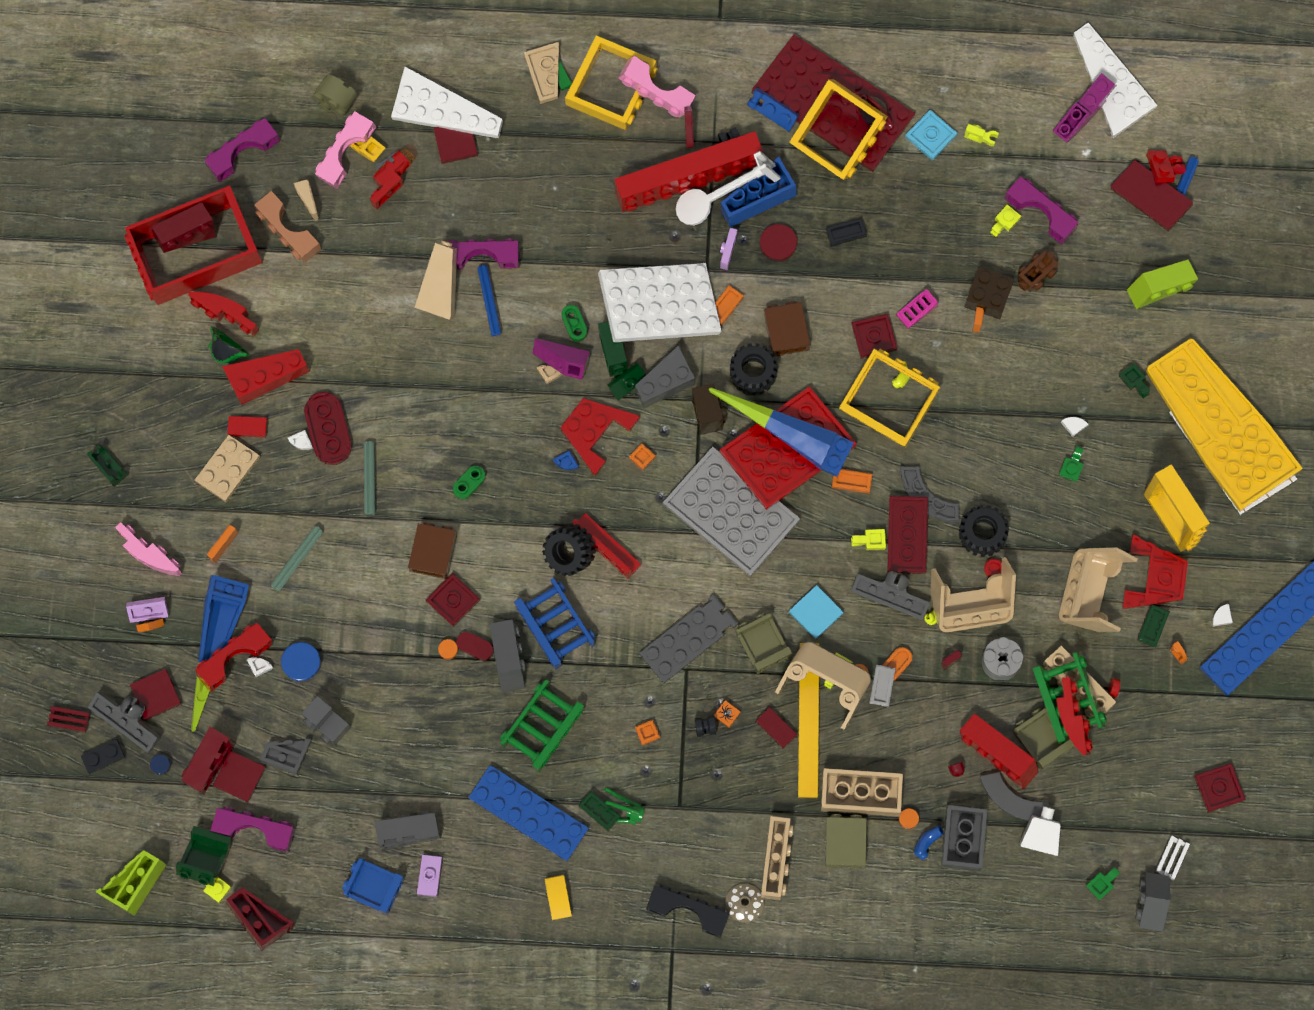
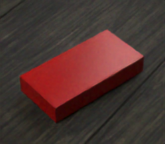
M229 416L227 435L266 438L268 419L263 417Z

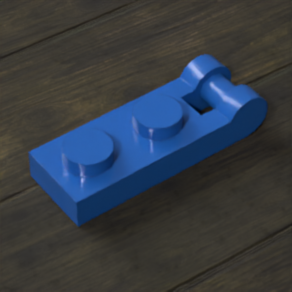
M755 88L754 96L752 99H749L747 105L788 132L791 131L800 115L763 90ZM760 99L764 100L763 105L759 103Z

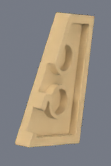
M559 42L524 52L540 104L558 99Z

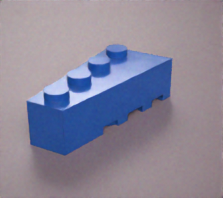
M780 157L774 160L776 167L772 168L780 176V180L774 182L766 175L759 178L756 177L747 182L741 189L738 188L721 202V212L729 227L796 197V185Z

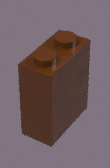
M790 301L782 306L774 304L764 309V319L773 357L808 351L810 349L801 302Z
M429 522L418 523L408 565L409 572L447 579L457 538L456 531L449 526L439 528L434 527L435 525Z

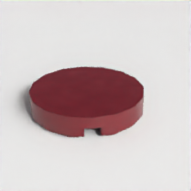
M771 225L761 234V252L769 259L775 261L787 260L796 250V235L786 225Z

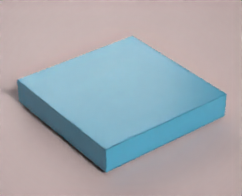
M929 110L907 132L905 138L933 161L958 133L934 112Z
M817 585L789 610L792 617L815 640L844 613Z

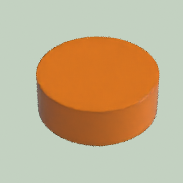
M446 639L439 644L438 651L442 658L450 660L456 657L458 647L453 640Z
M905 809L901 812L899 823L903 828L912 829L918 824L919 816L915 810Z

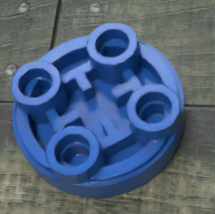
M304 642L290 645L284 651L281 658V666L284 673L295 682L307 681L313 678L321 667V660L317 650L312 645Z

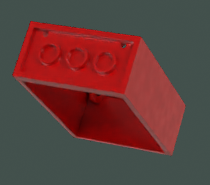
M231 186L125 227L127 234L124 237L130 247V252L136 262L138 272L144 282V287L151 301L155 299L157 305L262 264ZM201 202L210 216L232 208L249 250L158 286L141 245L155 239L152 226Z

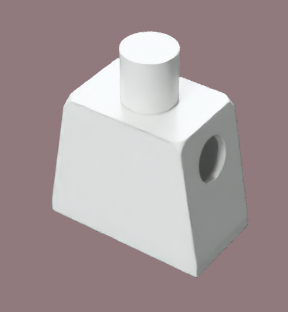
M1043 806L1041 817L1031 816L1019 843L1021 847L1058 855L1060 823L1052 820L1055 809Z

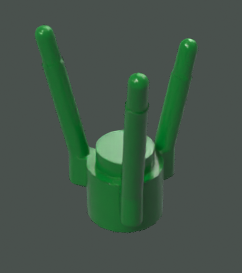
M607 787L604 789L611 795L630 804L629 807L610 801L605 802L607 805L627 811L626 817L630 819L620 818L616 823H630L633 825L636 822L641 823L645 810L644 807H641V804L633 802Z

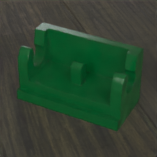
M98 445L97 451H89L87 456L115 487L129 474L105 447Z

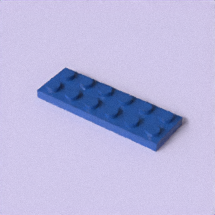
M491 765L468 797L471 801L566 862H568L589 830L588 827Z

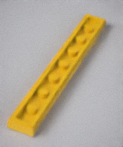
M808 671L805 678L799 681L798 798H818L819 676Z

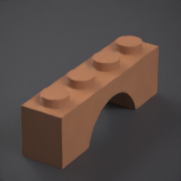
M272 191L254 204L256 216L261 221L265 220L268 223L267 227L273 234L277 233L280 236L279 241L284 247H290L292 250L291 254L297 261L300 259L305 264L321 250L319 242L308 230L293 232L282 225V217L286 210L284 204Z

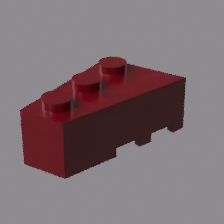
M202 202L152 226L153 236L163 253L216 238L213 219Z
M209 726L189 766L184 769L181 781L205 795L235 744L229 737Z
M243 887L226 899L229 909L261 951L294 928L293 921L266 905Z

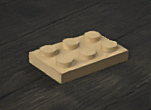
M228 435L196 477L195 482L224 502H227L259 460L260 456Z

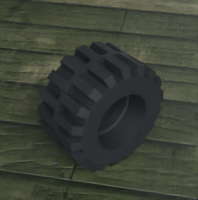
M752 343L747 344L746 348L744 345L741 346L740 351L736 350L734 357L732 356L730 378H732L733 385H737L739 391L743 389L744 394H748V392H752L751 395H756V392L763 394L764 390L768 391L770 385L775 383L778 368L777 359L775 356L773 357L771 350L767 351L766 346L761 348L760 344L757 343L756 346H752ZM748 362H758L764 367L765 371L760 376L750 377L743 372L742 368Z
M979 505L978 508L973 507L970 512L967 511L959 528V539L962 540V546H966V551L970 552L971 550L973 552L972 555L977 556V554H981L980 557H985L986 554L992 556L994 552L998 553L1001 547L1003 548L1008 537L1009 527H1007L1008 520L1004 519L1005 515L998 513L999 509L995 507L993 510L990 505H987L986 508H983V505ZM980 522L988 523L993 527L995 535L988 540L980 539L974 534L973 526Z
M568 524L549 533L550 535L546 536V542L543 543L545 550L542 552L546 556L545 562L550 564L548 566L550 569L554 568V572L557 574L561 573L562 576H571L592 564L591 561L595 558L593 554L596 553V549L593 548L595 541L591 540V534L586 533L587 529H581L580 525ZM565 541L573 547L574 559L565 552Z

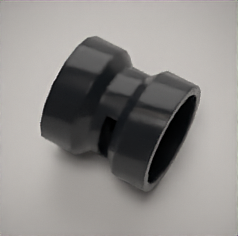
M736 127L730 129L729 132L718 134L720 143L740 137Z
M714 715L708 716L705 719L701 717L695 718L697 737L704 736V734L717 735Z

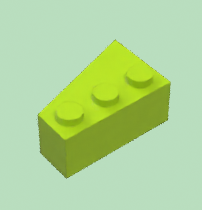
M1185 260L1141 274L1127 289V292L1135 308L1139 309L1182 290L1183 292L1190 290L1198 280V277L1189 260Z
M144 850L124 866L125 868L118 875H114L110 879L111 881L103 888H99L96 891L105 899L134 916L166 867L164 862Z

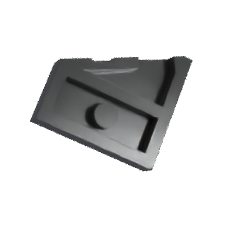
M311 739L268 742L260 762L297 775L311 744Z

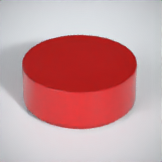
M998 559L988 560L984 566L986 576L991 577L995 574H1001L1002 562Z
M1111 678L1107 693L1112 698H1116L1120 690L1121 682L1116 678Z

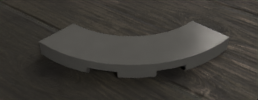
M900 466L902 484L908 496L928 497V515L943 522L959 524V503L947 502L931 494L922 480L919 466Z
M1000 772L980 776L982 786L989 798L1002 811L1012 817L1029 822L1032 815L1041 817L1043 806L1049 807L1048 801L1033 802L1015 795L1003 782Z

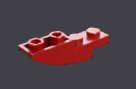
M189 292L190 304L197 309L202 308L205 310V314L212 320L216 318L221 321L224 317L229 323L234 324L235 322L239 325V329L247 335L250 333L255 336L258 333L257 325L246 318L249 315L247 309L240 304L212 293Z
M1063 677L1064 697L1056 698L1061 721L1075 747L1082 755L1089 756L1091 755L1090 751L1093 750L1092 740L1088 737L1090 721L1084 715L1078 716V712H1080L1079 700L1076 701L1078 684L1077 681H1074L1073 677Z

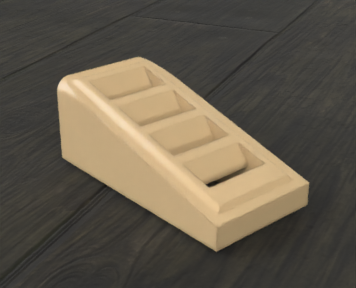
M303 180L294 183L296 192L315 221L319 220L309 181Z

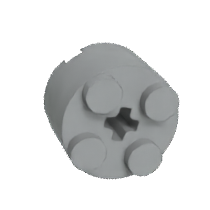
M1005 637L991 641L982 656L984 672L994 680H1009L1013 678L1021 667L1023 661L1022 651L1017 643ZM1004 657L1006 660L1000 662L999 658Z

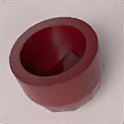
M963 761L948 766L949 772L954 777H960L964 774L965 767Z

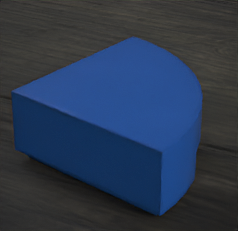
M570 450L553 459V462L561 469L575 470L579 468Z

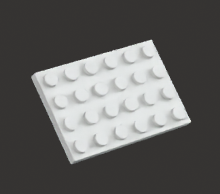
M706 263L607 269L598 272L613 342L719 335L722 332Z

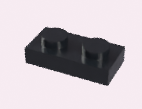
M115 739L81 755L88 774H92L124 759L125 755L118 740Z

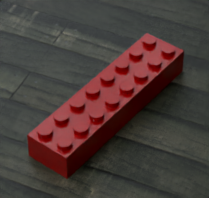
M754 131L615 178V194L622 212H632L639 206H649L657 200H667L675 194H684L692 188H702L710 182H720L725 177L731 175L738 176L745 170H753L754 167L758 166L754 154L759 151L763 153V149Z

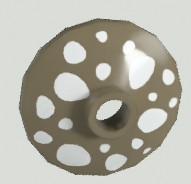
M748 883L738 884L727 893L725 908L729 916L735 921L750 923L762 914L764 898H761V891L755 886ZM747 899L749 901L748 905L743 906L741 900Z

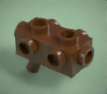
M1045 250L1042 254H1036L1028 267L1024 265L1018 271V286L1023 291H1038L1044 285L1043 281L1047 277L1051 279L1058 272L1056 269L1059 263L1052 252Z

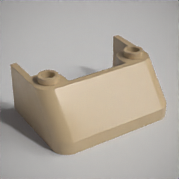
M1088 548L1076 551L1072 559L1059 611L1060 620L1070 625L1097 632H1120L1121 628L1108 622V616L1099 611L1108 577L1117 576L1121 571L1122 563L1137 562L1138 558L1119 548Z
M1006 557L1002 558L1001 574L989 577L986 581L985 589L950 594V588L947 584L943 583L935 568L931 569V598L937 624L941 631L953 632L1003 624L1013 618L1016 574Z
M806 642L799 648L789 664L775 693L779 694L783 691L789 678L794 681H800L805 678L808 671L843 689L839 701L844 708L850 710L841 726L842 729H845L849 725L870 685L871 676L864 669L813 642Z

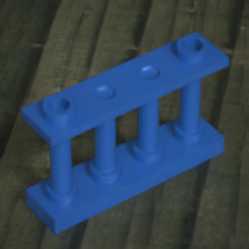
M552 578L550 579L553 586L551 589L529 602H523L519 598L514 601V604L556 670L562 666L560 660L563 659V656L586 642L589 643L591 648L594 647L593 640L596 638L590 629L586 630L564 595L565 588L560 581L556 582ZM558 594L563 602L561 605L539 618L532 617L530 613L532 608ZM566 610L569 611L573 618L571 621L549 634H543L540 629L542 624ZM576 626L579 627L583 634L581 637L559 650H553L550 644L553 643L554 639Z

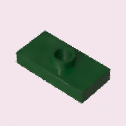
M635 363L607 384L614 398L619 401L635 389V385L646 374L640 364Z
M1151 605L1137 641L1156 648L1170 611Z
M592 791L578 805L579 808L606 831H609L621 818L616 811Z

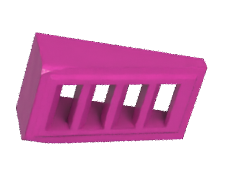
M926 289L900 310L896 316L909 329L937 308L938 302ZM923 299H926L930 305L928 306ZM918 303L924 308L923 311L917 305ZM911 308L918 313L917 316L912 312ZM906 312H907V313L910 315V317L912 318L911 321L905 316V313H906Z

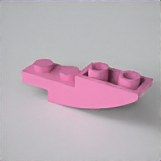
M120 522L115 527L127 540L123 545L125 550L142 564L165 574L175 576L182 574L178 569L180 567L178 562L173 558L169 560L165 556L167 552L160 545L156 547L152 543L149 546L142 538L137 539L134 536L136 532L128 524L124 526Z

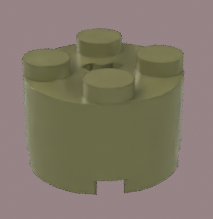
M327 75L318 86L313 98L320 102L319 106L326 111L331 109L336 115L343 117L355 100L357 93L351 86L347 88L343 85L344 81Z

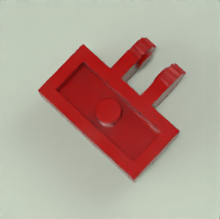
M1148 150L1146 156L1156 183H1174L1175 175L1184 174L1186 171L1185 165H1182L1183 159L1181 156L1176 155L1168 158L1166 150Z

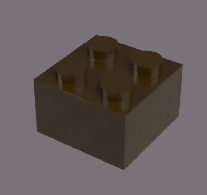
M978 267L964 308L976 311V308L980 307L984 310L983 314L1000 320L1014 278Z
M714 383L692 388V403L700 435L723 430V424L726 423L724 407H720L721 399L709 391V388L715 389Z

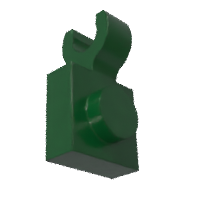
M1135 363L1119 374V378L1130 391L1136 388L1138 394L1143 399L1149 395L1150 389L1143 382L1146 380V376Z

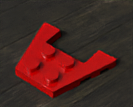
M583 398L560 429L581 456L584 463L589 467L592 474L596 476L606 461L592 452L591 449L613 421L630 432L640 417L636 414Z
M1132 535L1130 553L1149 556L1145 593L1125 590L1122 609L1183 600L1188 561L1168 551H1164L1136 535Z

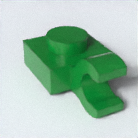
M1076 446L1072 459L1065 458L1059 473L1060 477L1077 483L1084 465L1079 462L1084 450L1083 448Z
M1115 867L1106 876L1100 872L1085 887L1100 901L1114 888L1110 882L1120 872Z

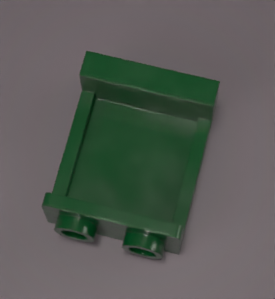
M193 826L190 842L181 861L176 864V875L183 879L198 881L203 885L214 886L231 849V837Z

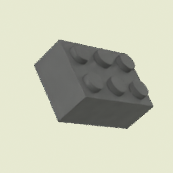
M947 806L941 868L977 872L982 870L987 809Z

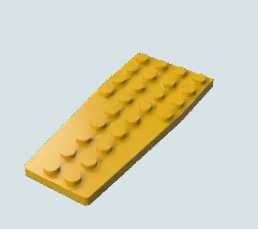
M1194 339L1187 340L1148 366L1146 373L1206 468L1239 512L1303 469L1269 423Z

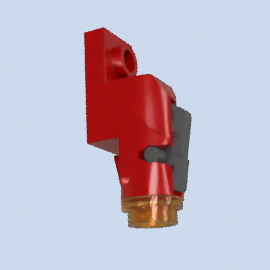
M407 148L394 152L376 165L377 172H375L373 179L381 189L375 190L370 198L371 204L375 209L378 210L403 186L400 176L403 175L415 159Z

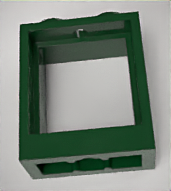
M609 321L598 323L599 337L609 377L614 376V378H617L628 369L623 343L613 342Z

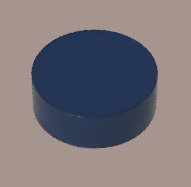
M156 755L150 762L151 770L157 775L166 774L171 767L170 760L164 755Z

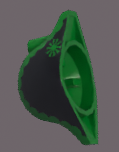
M211 326L212 340L208 347L211 350L212 357L217 362L233 363L240 357H248L250 355L229 336L216 327Z

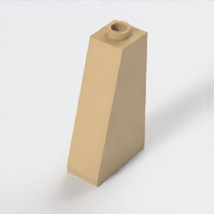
M443 240L441 243H435L415 304L417 309L449 320L454 319L457 248L452 247V243Z

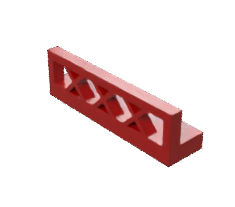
M586 513L579 520L575 519L572 522L574 526L580 525L581 529H587L586 533L591 534V540L595 541L593 548L627 579L640 568L641 563Z

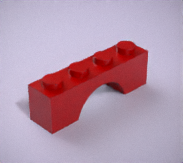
M258 623L253 626H247L243 630V634L230 639L226 647L217 649L212 654L213 657L207 661L203 660L197 665L195 670L196 676L210 692L226 681L225 666L232 657L242 653L258 657L272 646L271 638Z

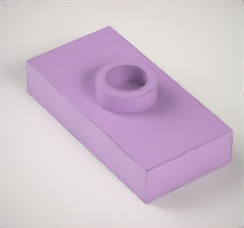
M730 228L727 241L722 243L720 253H723L720 262L721 269L728 270L737 238V229Z
M165 597L126 603L130 623L169 616Z
M422 855L417 895L437 897L442 857Z

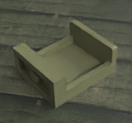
M762 613L755 617V621L751 623L747 621L738 626L736 636L757 675L792 657V652L789 646H786L772 619L771 613L767 615Z
M1046 708L1035 710L1031 714L1032 718L1027 721L1025 719L1019 721L1015 725L1016 728L1013 732L1028 754L1036 760L1040 770L1056 761L1075 746L1070 739L1065 743H1058Z
M831 814L830 817L826 818L825 867L865 869L866 818H862L861 815H850V818H842L840 814Z

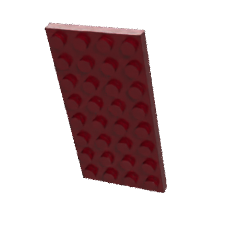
M793 34L752 88L751 93L754 92L755 88L763 90L798 113L800 116L796 122L801 124L820 94L817 93L820 73L856 77L855 94L873 96L884 101L888 106L894 124L890 131L884 129L878 131L875 136L877 137L875 143L865 151L867 153L865 159L861 163L858 162L874 172L912 121L915 112ZM832 95L810 131L851 158L871 125L862 119L857 105L843 96Z

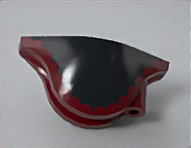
M858 95L888 116L885 120L884 130L890 131L894 124L886 103L873 96ZM859 108L862 119L872 126L876 118Z

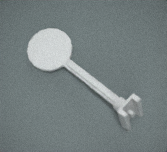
M759 151L754 154L758 166L707 195L699 189L686 191L681 195L676 205V214L679 220L686 225L692 226L702 223L710 213L711 202L756 177L759 178L766 175L774 182L780 180V176L772 170V168L776 167L775 163Z

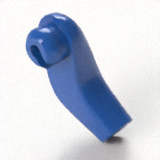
M940 825L922 834L914 848V855L916 857H919L921 860L928 857V852L926 851L928 847L944 834Z

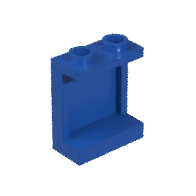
M359 858L351 867V872L353 873L350 879H346L343 884V894L350 899L388 915L405 880L404 877Z

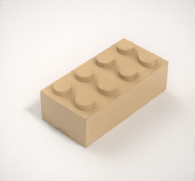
M824 768L821 811L899 817L901 814L903 774Z

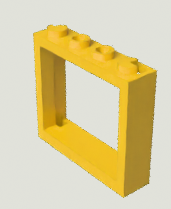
M595 36L565 97V103L571 108L627 130L628 126L635 120L634 113L636 109L639 110L643 103V96L639 95L637 90L623 116L582 100L578 96L601 49L625 59H630L633 56L637 57L649 65L651 79L656 77L658 71L657 61L604 38Z
M829 79L789 143L845 180L851 178L856 173V165L865 159L867 155L865 151L875 143L877 139L875 136L878 131L884 129L885 120L888 116L836 80ZM834 91L876 118L843 170L802 143Z
M874 349L839 409L906 448L941 388L937 386L939 382L929 377L927 380L922 377V372L915 368L910 370L904 367L906 363L898 358L894 361L888 357L889 353L886 351ZM877 359L932 390L905 437L850 406Z
M1171 464L1155 473L1144 496L1181 552L1185 549L1190 551L1201 541L1200 539L1207 532L1206 528L1210 523Z

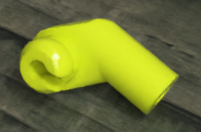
M899 372L897 378L893 379L892 384L895 388H902L907 384L910 377Z

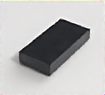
M862 218L829 226L825 229L830 246L867 237Z

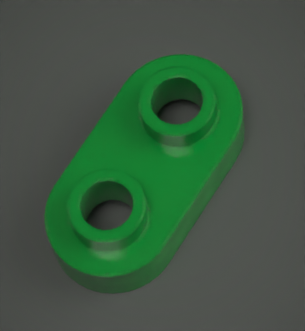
M568 305L563 308L561 313L568 335L575 342L583 341L587 337V327L578 307ZM573 314L574 318L570 319L568 315ZM581 331V334L575 335V332Z
M479 466L470 467L453 486L456 498L460 500L468 499L485 481L484 470ZM474 472L479 473V476L474 478L472 477V474ZM461 486L466 487L465 491H460L459 488Z

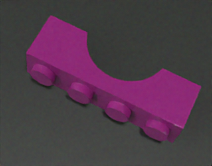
M264 118L256 121L248 130L240 132L232 141L225 142L222 148L216 152L213 151L208 154L204 161L211 173L221 183L235 173L234 160L241 151L247 148H258L267 151L279 143L280 139L273 127Z
M1020 176L1006 192L1004 199L1016 209L1021 210L1026 207H1034L1043 211L1049 220L1048 234L1061 245L1077 229V219L1072 214H1067L1063 211L1057 202L1053 203L1048 199L1046 193L1041 190L1038 191L1033 187L1032 182L1028 179L1024 180Z
M487 239L484 242H477L476 240H467L466 242H458L457 240L447 241L452 243V247L457 248L456 270H463L468 260L478 255H486L493 258L498 263L500 269L519 268L518 241L514 239H504L503 241Z
M223 806V809L217 808L210 831L233 838L242 829L257 828L264 832L267 845L270 848L289 853L295 833L291 823L281 820L279 823L272 822V818L261 816L260 819L253 817L254 814L242 811V814L235 813V809Z

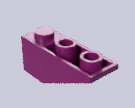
M538 338L534 340L533 354L561 374L583 380L588 367L589 351Z

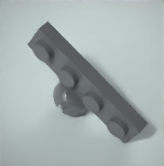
M895 571L888 572L884 582H878L860 574L857 575L851 592L923 621L930 602L906 592L909 583L908 577L901 574L898 584H894L898 575Z
M96 692L87 708L147 753L151 752L161 736L141 721L145 705L142 702L136 705L139 699L132 696L124 698L121 705H119L103 692Z

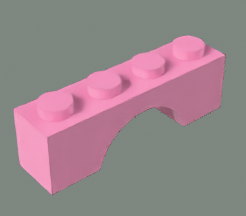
M635 56L627 60L618 77L625 86L634 88L638 91L639 95L648 97L656 106L665 108L674 117L680 118L683 116L684 107H690L696 96L682 86L671 91L659 89L650 78L649 65Z
M355 111L352 115L348 116L344 129L340 130L336 135L334 145L327 149L325 159L316 167V176L338 189L347 175L342 166L344 151L353 143L367 142L376 129V125L372 121Z

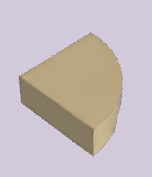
M541 365L537 367L546 384L563 375L551 366Z

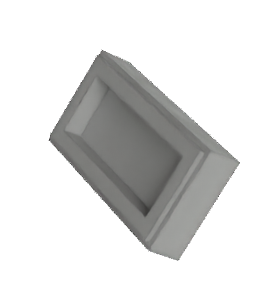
M876 665L870 697L871 704L889 707L896 668Z

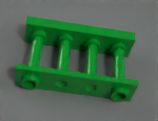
M1077 652L1073 653L1075 661L1050 670L1044 669L1042 666L1032 668L1058 743H1065L1069 740L1055 700L1057 696L1064 694L1063 686L1055 689L1054 687L1051 688L1049 680H1051V677L1078 668L1081 677L1080 680H1077L1078 688L1084 687L1088 698L1079 700L1080 709L1091 705L1094 716L1088 718L1090 726L1097 724L1098 728H1106L1107 718L1105 713L1100 711L1085 668L1087 667L1086 659Z
M547 680L543 684L540 682L534 690L536 693L511 729L509 731L505 730L500 738L502 740L500 744L504 749L509 743L530 757L532 762H534L532 765L533 769L539 773L585 710L584 705L577 702L575 705H570L549 691L548 687L550 684ZM542 696L566 711L568 716L564 721L557 720L536 705ZM531 711L555 727L556 732L553 737L546 736L525 721ZM520 727L544 743L543 746L545 748L541 753H536L513 737Z

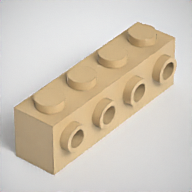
M1060 646L1044 661L1043 666L1044 669L1050 670L1075 661V659ZM1078 668L1054 676L1058 681L1059 687L1063 686V677H1073L1074 681L1081 679ZM1087 672L1100 711L1107 713L1115 705L1116 701ZM1078 688L1076 701L1088 698L1085 688ZM1091 705L1083 707L1085 714L1089 718L1094 716Z
M770 817L761 898L781 900V895L785 896L786 884L783 883V877L788 876L789 864H785L786 856H790L791 845L787 843L788 836L792 837L793 825H790V818Z

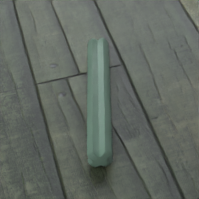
M372 441L364 442V513L369 516L375 515L374 443Z
M317 526L312 528L271 583L273 589L276 591L282 589L323 534L322 529Z

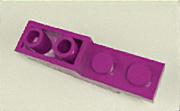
M1101 73L1079 102H1075L1053 132L1068 143L1105 104L1106 98L1117 85Z

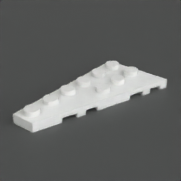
M1089 23L1074 32L1073 37L1084 60L1086 71L1091 78V84L1102 73L1117 85L1102 106L1106 123L1109 125L1112 138H1114L1156 109L1157 104Z
M404 67L391 115L392 120L499 138L503 124L502 118Z

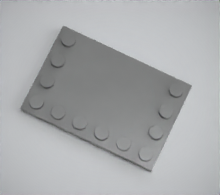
M714 447L705 454L663 502L666 508L750 577L800 521V518L780 501L766 510L721 453Z

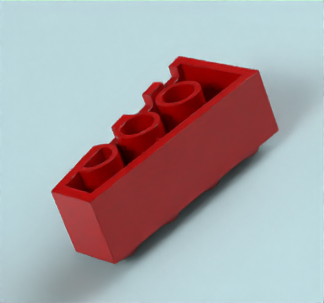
M299 349L222 366L241 405L309 373L307 364Z
M973 714L959 730L961 741L968 747L972 746L981 757L989 760L994 767L1002 771L1023 790L1038 774L1036 760L976 714Z

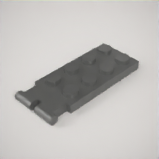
M715 594L709 598L710 602L703 608L699 605L639 653L663 684L724 637L723 632L730 626L735 628L739 624L729 611H726L723 615L720 613L725 606Z

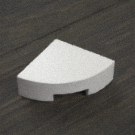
M1069 417L1061 421L1072 437L1088 426L1086 421L1077 417Z
M305 430L288 437L289 442L297 449H313Z
M1229 604L1221 606L1216 611L1212 619V627L1233 623Z
M257 657L247 659L255 677L273 669L271 664L264 659Z

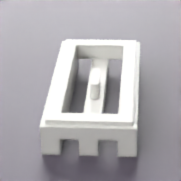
M1171 836L1155 872L1170 876V879L1174 880L1190 844ZM1174 842L1176 846L1165 871L1161 870ZM1180 846H1183L1182 852L1175 865V868L1172 874H1169L1170 868L1177 855V852Z

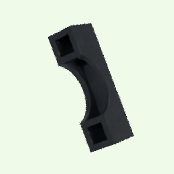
M662 884L659 887L654 886L646 907L647 911L666 917L675 909H689L699 917L702 924V932L721 939L729 918L725 908L720 906L710 907L708 902L697 898L696 901L689 899L690 895L680 891L676 894L670 891V887Z

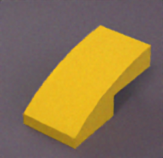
M370 137L367 142H356L349 146L372 162H375L386 149L373 137Z
M564 875L545 878L552 920L571 917Z

